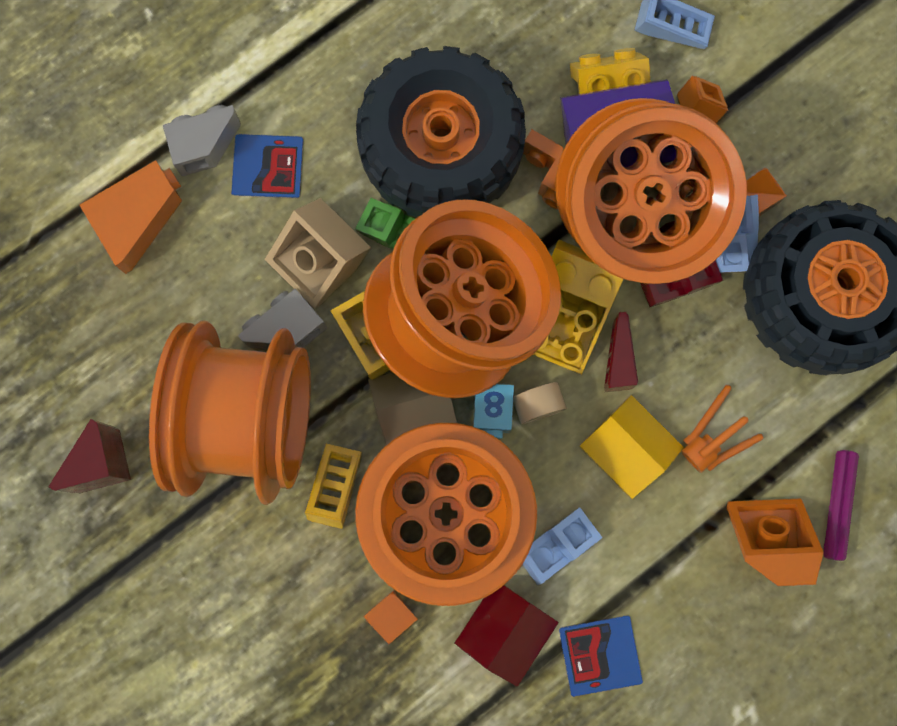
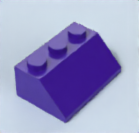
M666 79L560 97L565 146L581 124L599 110L614 103L629 99L649 98L675 104L669 81ZM668 145L661 151V163L674 161L676 150L673 145ZM628 147L622 152L620 162L623 167H629L636 162L638 153L635 147Z

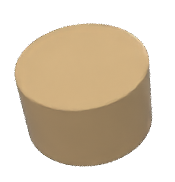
M558 382L545 384L513 397L521 424L531 423L567 409Z

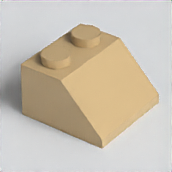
M319 198L293 211L264 260L294 289L296 288L301 296L316 309L356 271L371 247Z

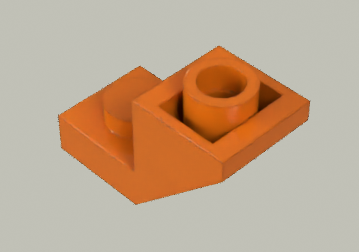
M531 129L525 139L523 154L526 155V159L534 166L549 168L541 182L538 194L542 196V200L547 205L558 210L555 183L558 164L564 149L559 144Z

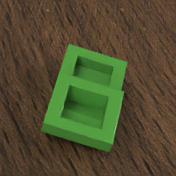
M370 198L355 230L393 250L404 229L415 219L405 215L402 209Z

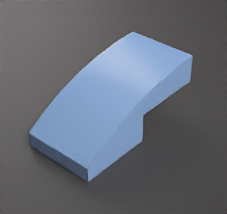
M758 195L746 197L745 211L739 229L729 246L716 259L720 273L742 272L748 269L751 256L758 244Z
M579 507L533 541L522 565L535 583L540 585L570 561L575 560L602 539V536Z

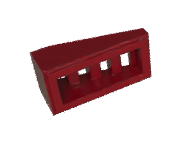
M619 312L612 324L604 384L605 392L631 390L638 384L629 315L627 312Z

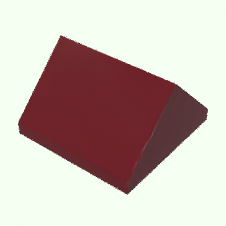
M90 419L48 487L54 491L81 494L131 480L120 430L112 425Z
M503 585L500 589L482 599L454 644L488 671L518 687L559 622Z

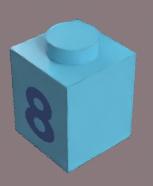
M496 384L489 390L475 395L473 427L483 430L497 439H503V433L511 432L514 385Z

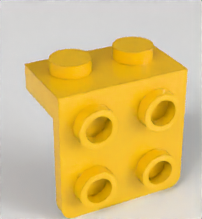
M635 48L618 49L614 51V56L601 58L600 54L582 55L579 57V62L570 63L571 78L578 83L579 94L651 82L649 58L636 52Z

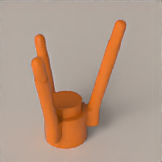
M726 385L693 432L683 440L687 446L681 450L682 454L700 473L706 469L709 471L713 470L721 462L753 446L764 438L759 433L717 455L721 452L719 446L748 423L749 420L746 416L740 418L714 440L708 434H705L702 438L699 437L731 391L732 387L730 385Z

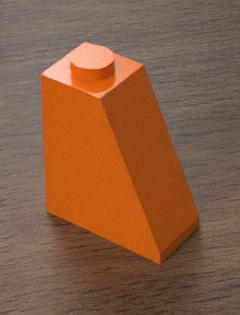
M156 160L80 204L82 211L113 263L125 274L133 270L182 202L176 189L181 187L176 176L170 168L164 171Z

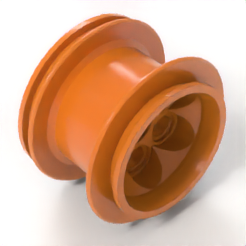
M638 98L609 105L593 114L579 126L569 139L561 155L556 173L555 192L558 210L566 229L594 263L608 273L625 280L647 284H661L678 281L700 272L725 251L737 233L744 215L747 182L744 167L735 146L727 134L713 120L686 106L663 100ZM668 145H673L676 150V157L672 163L663 166L660 162V153ZM628 147H635L638 153L636 162L629 167H623L620 162L622 152ZM692 179L694 181L692 194L686 198H681L679 196L680 185L685 180ZM615 182L618 186L616 197L610 201H602L600 196L602 187L607 183ZM646 186L652 188L655 186V189L659 192L656 199L653 197L647 199L648 196L643 193ZM673 214L675 218L674 224L666 231L660 232L659 222L664 215ZM627 216H635L637 224L634 230L629 233H621V221Z
M448 201L432 207L413 220L398 238L393 252L383 258L376 266L364 292V322L370 341L377 354L386 366L401 380L420 391L439 397H471L495 386L505 377L512 366L525 361L541 347L554 327L561 304L560 281L555 263L546 246L537 234L518 217L505 209L482 201ZM461 332L466 335V337L468 338V340L463 337V335L461 334Z
M203 320L196 325L183 322L172 330L158 363L149 418L151 467L155 481L160 489L170 492L177 490L181 496L189 497L200 488L207 473L253 477L258 499L262 504L269 505L277 497L280 488L291 489L300 471L307 438L311 399V371L307 350L303 347L295 348L293 336L287 328H281L276 332L267 352L221 348L216 329L209 321Z
M435 423L417 427L403 433L387 444L377 454L364 474L359 487L355 509L356 528L360 545L368 562L378 576L402 595L418 602L438 606H456L471 603L489 596L505 585L524 563L532 546L537 524L535 492L521 461L513 451L493 435L478 428L458 423ZM443 465H452L459 472V479L452 486L442 485L437 479V471ZM411 482L421 484L425 490L424 498L417 504H409L403 498L404 487ZM483 485L490 490L491 501L487 506L477 507L470 501V491L474 486ZM444 503L450 504L452 511H457V518L451 519L450 525L447 526L442 525L441 518L435 517L436 510H442ZM408 521H416L422 526L423 536L417 543H407L401 536V528ZM474 524H483L490 532L489 541L483 546H474L468 539V531ZM440 542H449L456 550L455 559L449 564H439L433 556L434 548Z

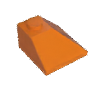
M801 498L727 502V510L745 562L777 586L816 585L824 552Z

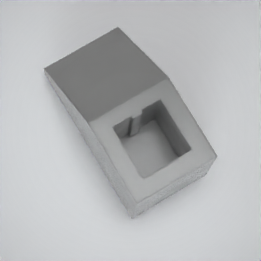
M233 105L213 106L206 113L196 116H178L171 123L163 125L173 165L181 176L217 166L241 126Z
M295 288L290 293L284 291L271 302L272 308L262 316L257 314L246 321L242 326L243 332L238 337L250 348L268 349L276 332L281 328H287L293 336L295 348H304L324 332L327 326Z

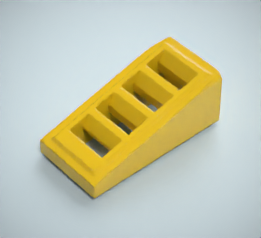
M326 443L305 510L307 520L343 529L362 452ZM334 459L350 463L349 469L330 465V461ZM330 474L346 478L345 483L326 479V476ZM323 489L339 492L341 497L322 494ZM319 504L335 507L337 510L332 512L318 507Z

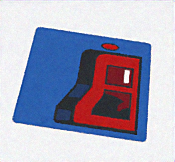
M237 134L235 136L231 194L235 196L298 198L300 196L303 138L299 136Z
M629 616L559 629L570 691L573 697L643 683Z

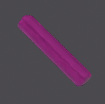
M840 450L836 453L823 551L825 558L836 561H845L847 557L859 461L858 453L849 450Z

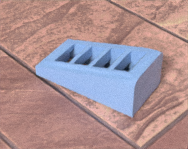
M643 0L635 31L647 36L705 49L708 46L715 16L678 0ZM667 15L671 16L669 23L665 22ZM681 18L685 19L683 29L679 27ZM694 22L699 23L697 34L692 33Z

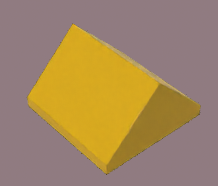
M632 395L579 446L631 499L664 473L684 448Z

